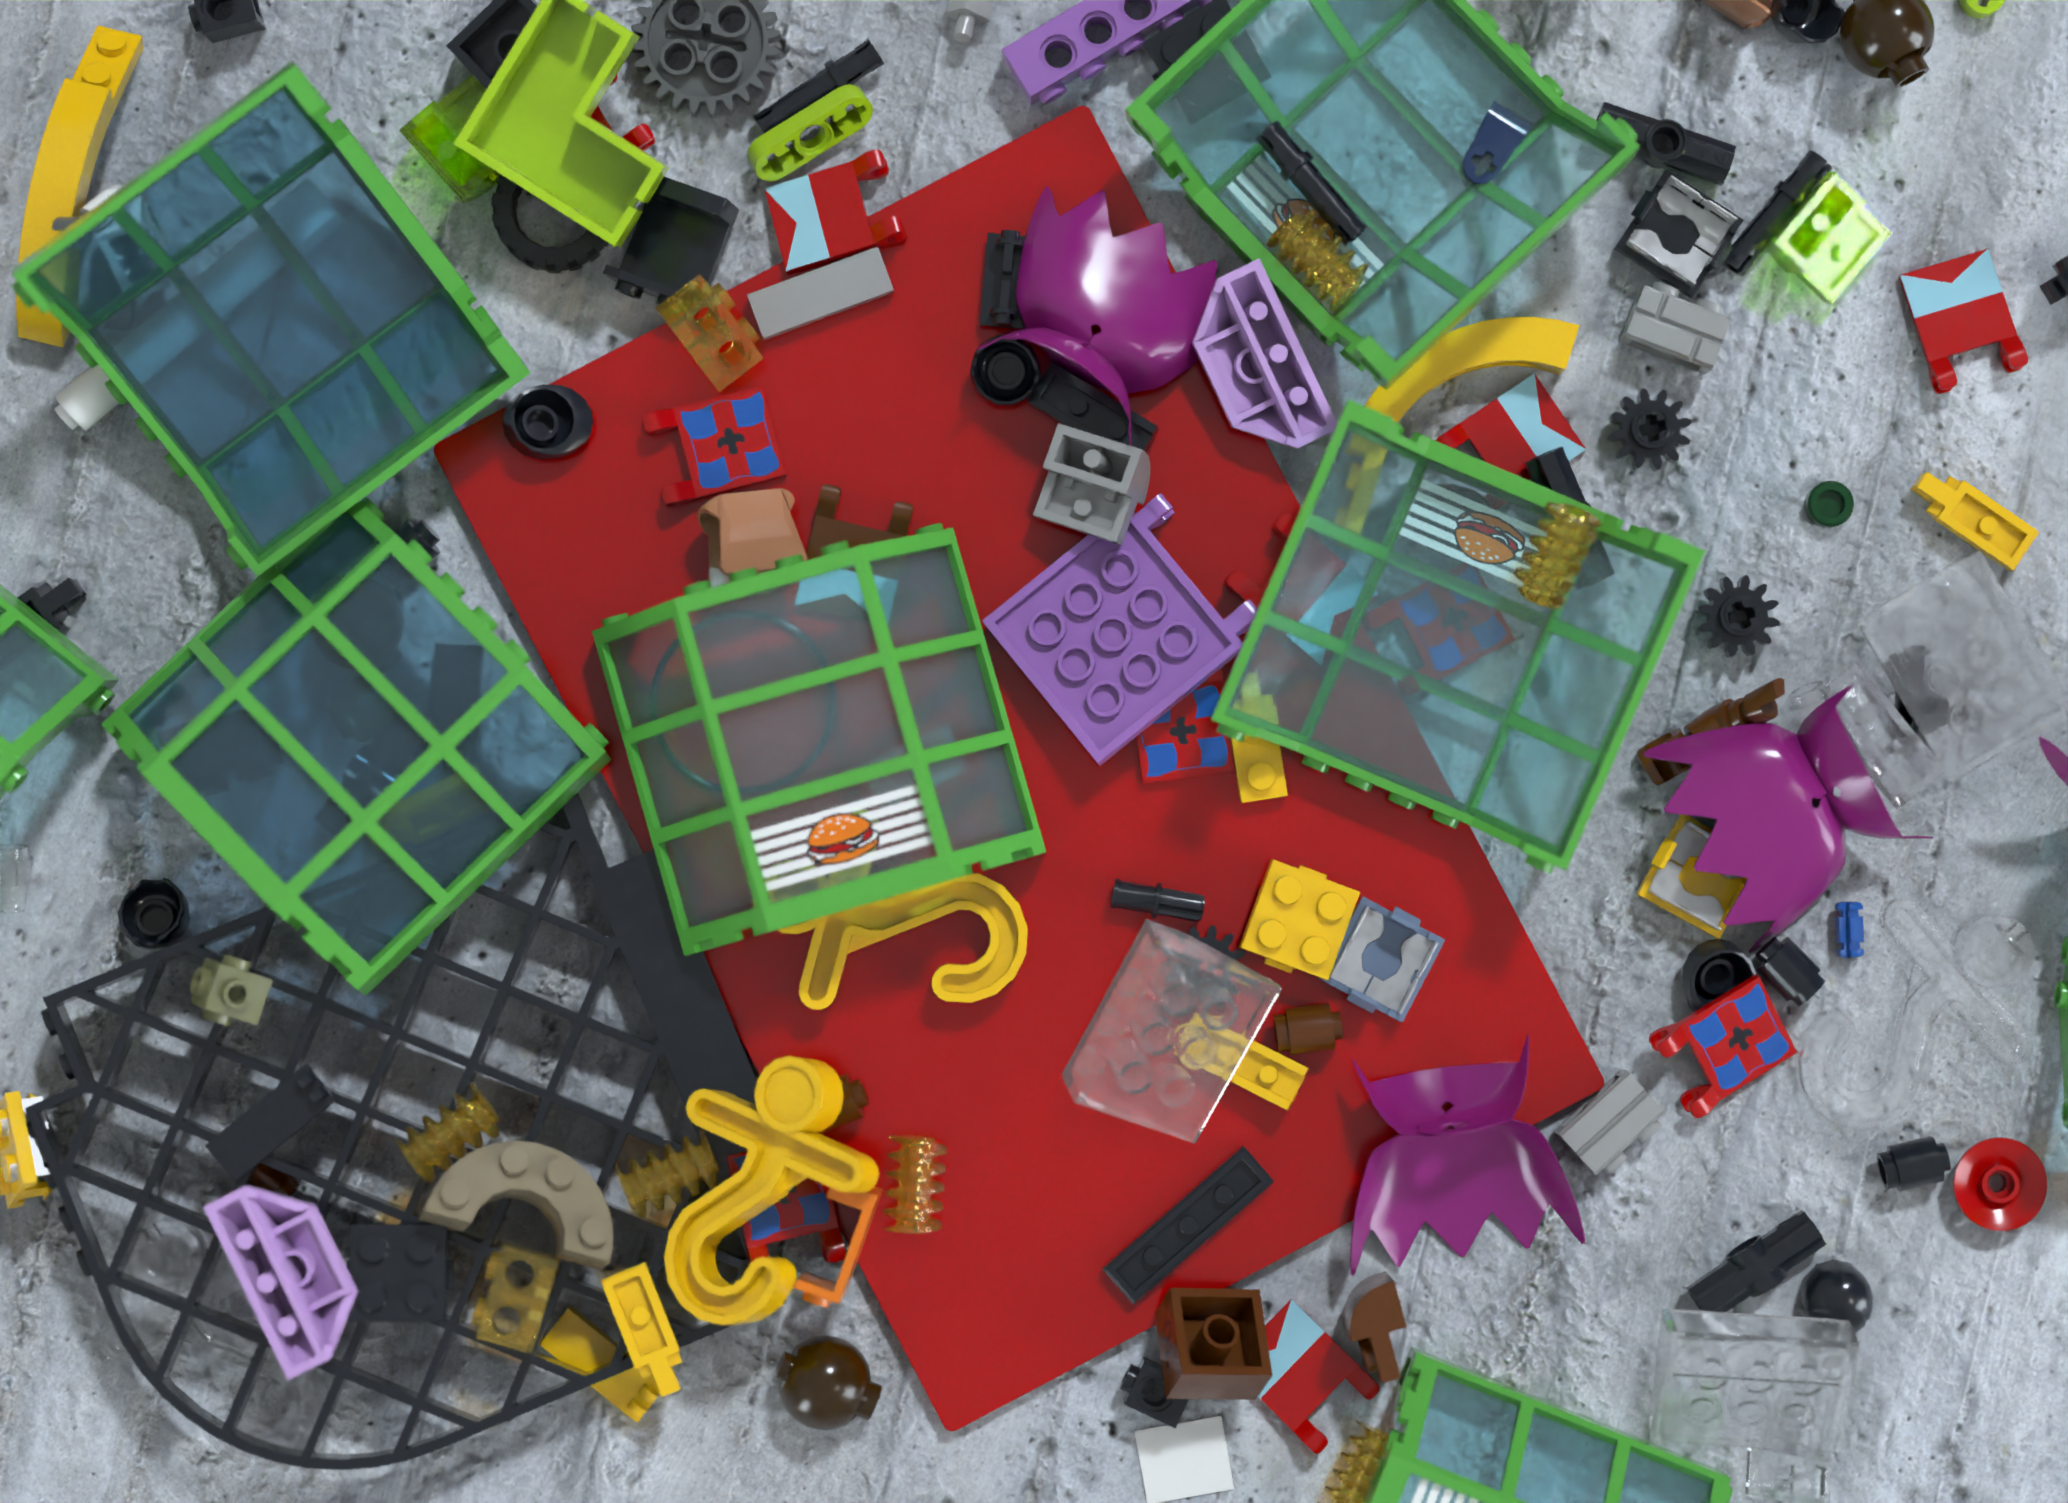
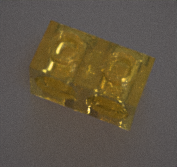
M699 274L657 306L656 310L720 392L764 359L754 345L761 338L744 316L736 321L729 312L736 304L718 282L711 288L702 275ZM709 307L707 313L702 318L693 320L695 314L700 309ZM733 341L732 346L727 351L719 353L722 345Z
M510 1243L503 1245L501 1253L492 1251L485 1273L486 1279L493 1280L487 1299L483 1297L478 1298L471 1322L472 1325L479 1326L476 1338L532 1353L536 1346L561 1259ZM522 1260L532 1266L534 1278L531 1284L517 1286L511 1282L508 1276V1268L512 1262ZM511 1307L519 1313L521 1321L517 1330L504 1332L497 1327L494 1318L499 1308Z

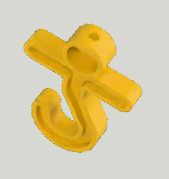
M860 809L853 811L851 813L860 815L870 811L867 809ZM879 818L869 820L872 822V825L880 823ZM875 847L873 850H871L869 853L875 852V851H876V847ZM788 859V860H785V861L776 863V864H774L772 867H775V866H778V865H782V864H785V863H788V862H792V861H795V860ZM873 861L832 872L829 874V878L822 875L769 890L768 894L771 904L869 876ZM812 864L764 878L767 883L818 867ZM973 873L781 928L778 931L788 934H800L815 928L799 985V996L805 1006L820 1010L828 1007L837 995L848 953L954 911L970 910L979 914L987 923L990 931L989 946L985 954L975 962L941 965L932 977V988L934 993L944 1001L972 1003L997 994L1015 978L1026 956L1028 928L1021 907L1003 885L981 874Z
M792 1056L774 1060L764 1068L757 1080L754 1094L756 1105L729 1092L711 1089L696 1090L687 1101V1116L692 1123L748 1150L740 1171L684 1208L668 1234L664 1255L668 1284L680 1305L699 1320L719 1325H742L761 1321L784 1304L796 1284L797 1274L794 1265L788 1259L781 1257L756 1258L750 1263L740 1280L733 1285L729 1284L721 1277L717 1270L715 1259L717 1247L723 1237L786 1197L792 1187L808 1177L835 1190L849 1193L868 1192L878 1181V1166L872 1158L819 1134V1132L824 1131L835 1122L841 1112L844 1098L840 1078L835 1070L823 1061Z

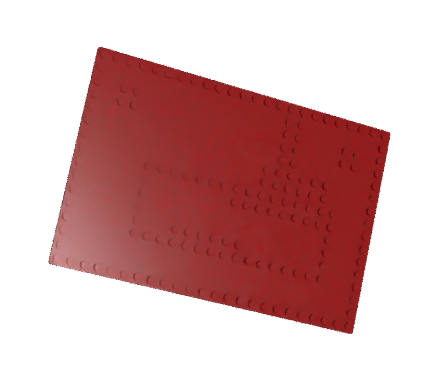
M1083 105L1064 113L868 216L870 227L880 220L894 215L901 219L905 227L907 240L904 243L895 246L878 247L894 293L764 340L747 294L859 253L791 274L786 273L782 261L704 302L699 313L689 310L548 384L562 385L573 389L586 400L592 411L593 427L591 435L587 442L575 452L565 457L542 460L521 454L510 445L504 435L502 423L506 407L439 441L433 449L434 455L569 712L583 727L591 723L609 742L603 749L612 760L601 770V773L643 853L654 850L592 631L601 628V620L624 613H628L629 616L674 598L684 596L682 588L708 581V536L698 523L697 511L719 494L778 488L788 490L795 498L790 513L807 554L820 490L823 485L830 484L841 488L835 520L888 532L894 504L902 501L910 503L914 508L907 536L916 535L915 530L937 523H942L944 529H954L1046 849V853L983 871L980 862L971 864L973 873L981 874L1003 885L1021 907L1028 928L1026 956L1015 978L997 994L972 1003L944 1001L934 993L932 977L941 965L975 962L985 954L989 946L990 931L987 923L979 914L970 910L954 911L848 953L837 995L828 1007L820 1010L805 1006L799 996V985L815 928L800 934H788L774 930L754 936L750 927L741 930L743 940L703 951L734 1027L759 1075L774 1060L792 1056L823 1061L835 1070L838 1077L847 1073L852 1081L861 1080L869 1099V1105L863 1107L864 1117L822 1134L819 1132V1134L869 1156L878 1166L879 1176L875 1187L883 1189L859 1256L858 1264L943 1426L948 1431H956L1155 1326V1312L1170 1288L1225 1289L1353 1221L1360 1185L1368 1159L1376 1148L1400 1133L1387 1124L1374 1107L1355 1069L1352 1058L1362 1070L1368 1082L1415 1071L1449 1066L1515 1063L1520 1060L1526 1038L1529 1034L1526 1087L1522 1102L1513 1119L1532 1126L1599 1091L1604 1086V1078L1470 825L1459 821L1456 829L1430 818L1433 809L1416 803L1414 810L1400 806L1388 800L1390 791L1374 784L1370 792L1345 782L1348 773L1330 766L1327 774L1301 763L1304 754L1280 746L1288 796L1241 803L1236 771L1142 784L1136 737L1099 766L982 622L983 619L1088 535L1039 519L1033 515L1048 474V470L1043 468V464L1059 422L1029 405L1027 402L1028 398L1016 405H995L983 398L977 391L975 384L972 383L970 368L976 349L989 338L1022 330L980 326L987 233L1001 234V230L1019 231L1020 235L1026 236L1033 212L1046 186L1049 187L1053 194L1055 208L1059 216L1099 191H1106L1112 237L1127 234L1151 225L1090 109ZM1168 258L1170 274L1176 273L1172 263ZM1098 325L1091 326L1092 336L1101 333ZM1023 339L1032 345L1040 360L1041 379L1051 361L1047 353L1038 344ZM1198 360L1183 373L1159 388L1128 393L1130 409L1159 428L1151 447H1148L1145 451L1150 460V481L1144 505L1137 503L1134 512L1135 514L1160 493L1173 507L1172 510L1175 514L1162 525L1150 530V532L1224 620L1245 602L1225 586V578L1232 571L1239 570L1261 589L1272 576L1287 541L1273 529L1272 525L1280 515L1285 513L1291 515L1296 520L1301 507L1265 439L1231 428L1201 362ZM763 385L787 476L705 496L671 507L665 506L661 495L662 487L672 483L691 480L678 427L662 433L647 435L643 428L642 416L649 412L675 408ZM1093 386L1102 393L1121 403L1119 398L1115 396L1112 392ZM1306 527V530L1318 540L1314 531ZM946 547L902 555L887 619L894 648L970 632ZM800 581L784 585L767 594L756 593L688 613L692 627L710 617L733 611H756L777 616L790 622L807 634L820 649L829 666L879 652L870 623L795 606ZM673 618L610 643L633 728L655 720L653 692L657 674L665 656L679 639ZM733 618L709 625L694 634L713 700L822 669L817 657L802 639L785 627L763 619ZM1361 622L1352 644L1379 655ZM1264 624L1244 672L1254 671L1258 694L1269 693L1271 704L1274 706L1276 724L1297 732L1332 651L1317 665L1276 628ZM1247 632L1238 636L1242 643L1245 639ZM974 646L899 663L923 750L998 731ZM682 647L675 653L664 675L660 693L661 718L698 705ZM1237 656L1222 667L1224 685ZM1346 657L1311 738L1455 799L1391 676ZM880 667L835 680L836 714L834 725L827 744L819 757L804 773L781 787L761 793L740 794L742 802L908 754L884 668ZM827 683L717 714L738 787L760 786L780 780L799 768L810 757L822 738L828 720L829 690ZM1237 690L1233 698H1238ZM702 720L666 732L672 747L689 767L705 778L720 783ZM659 735L638 742L662 828L727 806L723 791L713 789L698 782L674 762L666 751ZM1003 745L928 764L952 851L1027 831ZM911 768L746 817L750 831L753 832L913 786L917 783ZM915 793L863 809L874 811L919 798L920 794ZM922 805L879 818V821L883 822L922 811L924 807ZM927 818L882 830L880 836L928 823ZM731 821L666 842L682 900L693 927L756 908ZM817 822L753 840L754 845L811 829ZM927 831L878 845L876 851L930 836L931 832ZM807 839L758 852L757 856L761 857L807 844ZM934 843L874 860L869 875L935 857L937 853ZM807 852L761 865V870L771 868L774 864L788 859L799 860L808 857ZM1271 859L1295 868H1299L1300 865L1327 875V880L1359 891L1360 895L1356 906L1361 896L1389 911H1393L1396 906L1421 919L1420 927L1445 939L1403 1022L1377 1009L1370 1013L1347 1000L1348 994L1318 979L1319 977L1295 968H1293L1292 973L1264 964V956L1245 950L1246 954L1241 959L1235 960L1236 967H1242L1247 971L1246 976H1233L1232 982L1237 985L1239 993L1233 994L1226 988L1222 990L1223 1004L1220 1006L1215 1003L1212 995H1206L1205 1003L1200 1008L1196 1005V993L1190 992L1189 996L1184 999L1178 997L1180 989L1184 986L1182 981L1177 983L1167 982L1166 978L1170 974L1177 972V966L1168 964L1165 961V957L1179 956L1181 951L1175 947L1173 940L1177 938L1183 940L1186 944L1191 941L1189 936L1190 927L1196 928L1200 937H1206L1208 927L1215 925L1217 931L1215 938L1221 941L1223 936L1232 933L1234 939L1228 948L1230 951L1242 949L1239 948ZM813 864V865L817 866L818 868H819V867H822V866H826V865H821V864ZM1115 878L1121 881L1157 887L1158 882L1162 883V888L1203 895L1205 897L1203 917L1198 922L1157 915L1156 919H1151L1152 914L1110 908ZM1209 953L1206 958L1202 954L1198 955L1194 960V963L1198 966L1195 975L1200 979H1203L1205 974L1210 978L1215 976L1218 971L1213 965L1217 959L1216 956L1212 953ZM1329 1003L1331 1012H1340L1343 1039L1335 1040V1050L1290 1055L1289 1051L1278 1052L1273 1015L1283 1014L1286 1008ZM1195 1011L1310 1068L1289 1110L1175 1054ZM1445 1102L1441 1109L1447 1112L1453 1105ZM1448 1125L1446 1129L1455 1128L1452 1125ZM1243 1145L1274 1182L1136 1303L1132 1304L1104 1272L1102 1267ZM833 1200L838 1225L850 1246L862 1210Z

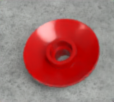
M1994 1137L1974 1144L1962 1155L1954 1171L1953 1191L1959 1208L1973 1223L1993 1231H2009L2027 1224L2038 1214L2047 1194V1176L2041 1160L2028 1146L2014 1139ZM1995 1174H1999L2003 1179V1186L1998 1191H1992L1988 1184L1990 1177Z

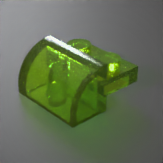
M472 74L438 103L433 100L399 130L463 203L471 202L487 193L497 185L496 182L500 176V173L454 145L455 140L486 91Z
M1831 171L1824 176L1767 244V248L1773 259L1786 273H1794L1826 304H1833L1892 233L1864 207L1867 202L1835 171Z

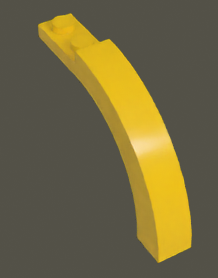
M97 25L73 78L64 79L50 113L34 166L23 219L18 264L64 231L52 229V224L57 217L81 216L80 209L86 205L92 174L105 133L143 51L141 35ZM69 245L38 269L78 308L77 262L79 245ZM16 294L18 337L64 347L70 331L49 310L43 314L36 304L28 308Z
M1505 317L1460 327L1447 333L1387 390L1379 385L1364 406L1392 417L1393 421L1398 423L1415 402L1429 391L1452 378L1468 372L1491 367L1517 366L1561 375L1566 370L1580 325L1539 317ZM1349 432L1342 451L1359 456L1360 458L1358 463L1349 461L1342 482V487L1349 489L1344 507L1335 506L1330 522L1357 534L1385 448L1352 432ZM1333 540L1332 545L1347 550H1350L1352 548L1337 540Z

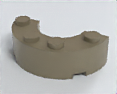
M506 1141L484 1146L467 1154L452 1165L440 1178L424 1202L418 1220L464 1232L471 1224L477 1211L485 1204L503 1198L520 1199L538 1207L551 1222L557 1239L555 1258L597 1270H602L611 1259L613 1226L607 1202L600 1188L590 1174L575 1160L543 1144L525 1141Z

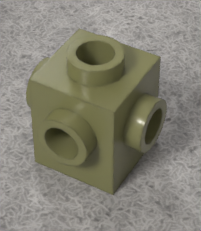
M224 954L222 962L206 957L203 967H199L193 975L190 985V992L193 996L190 1003L205 1009L203 1018L230 1026L233 1018L258 1025L273 980L249 971L252 962Z

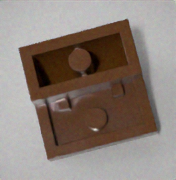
M1385 1271L1369 1276L1356 1285L1349 1294L1343 1310L1345 1333L1351 1342L1358 1341L1364 1366L1367 1367L1368 1373L1375 1372L1382 1383L1401 1378L1389 1332L1407 1327L1395 1282Z

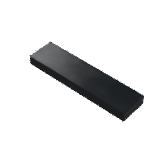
M1242 1145L1105 1264L1102 1269L1132 1304L1136 1303L1267 1189L1274 1180Z

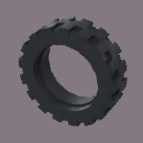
M501 174L496 182L498 186L491 198V205L493 207L492 221L502 243L514 257L524 262L527 266L535 270H546L548 273H561V271L565 270L575 271L582 268V265L588 261L593 262L601 255L599 252L604 246L607 247L609 245L608 242L588 229L572 244L558 248L541 246L530 240L521 230L516 215L518 198L523 188Z

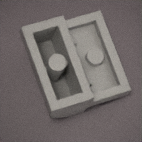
M1058 423L1043 464V468L1048 470V474L1033 515L1039 519L1122 546L1137 503L1144 505L1150 481V460L1147 453L1142 449Z

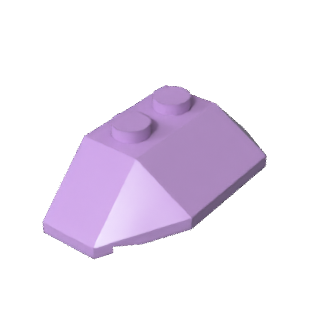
M1260 258L1217 278L1192 340V346L1231 428L1296 449L1333 432L1337 421Z
M246 1185L204 1206V1210L287 1380L330 1360L333 1357L358 1290L316 1204Z

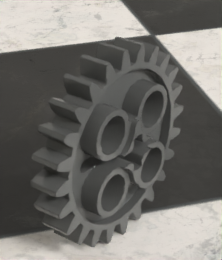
M650 0L653 4L652 8L638 6L637 12L645 20V24H633L631 29L633 33L642 37L643 40L636 42L632 52L645 56L634 63L637 71L651 70L643 80L645 86L650 88L660 84L656 93L657 99L662 102L672 95V108L674 111L678 112L687 102L689 103L692 117H697L701 106H707L711 117L716 118L718 105L721 104L725 105L730 114H734L735 106L733 100L739 97L749 106L752 104L748 93L751 87L759 92H765V87L759 79L760 76H775V70L767 63V60L780 59L781 53L780 50L769 44L781 40L782 36L779 30L767 28L778 21L776 12L762 13L768 6L769 0ZM692 5L700 10L698 19L692 24L683 25L676 21L677 12L684 6ZM731 13L740 14L745 18L744 26L735 33L726 32L721 28L722 20ZM668 32H675L692 39L671 40L666 38V34ZM706 33H712L714 41L719 44L710 43L707 51H702L695 40H704ZM721 44H744L747 46V49L744 52L735 51ZM676 51H686L692 55L690 64L683 70H673L668 67V59ZM724 58L734 60L737 63V69L732 76L719 78L713 74V68L719 60Z

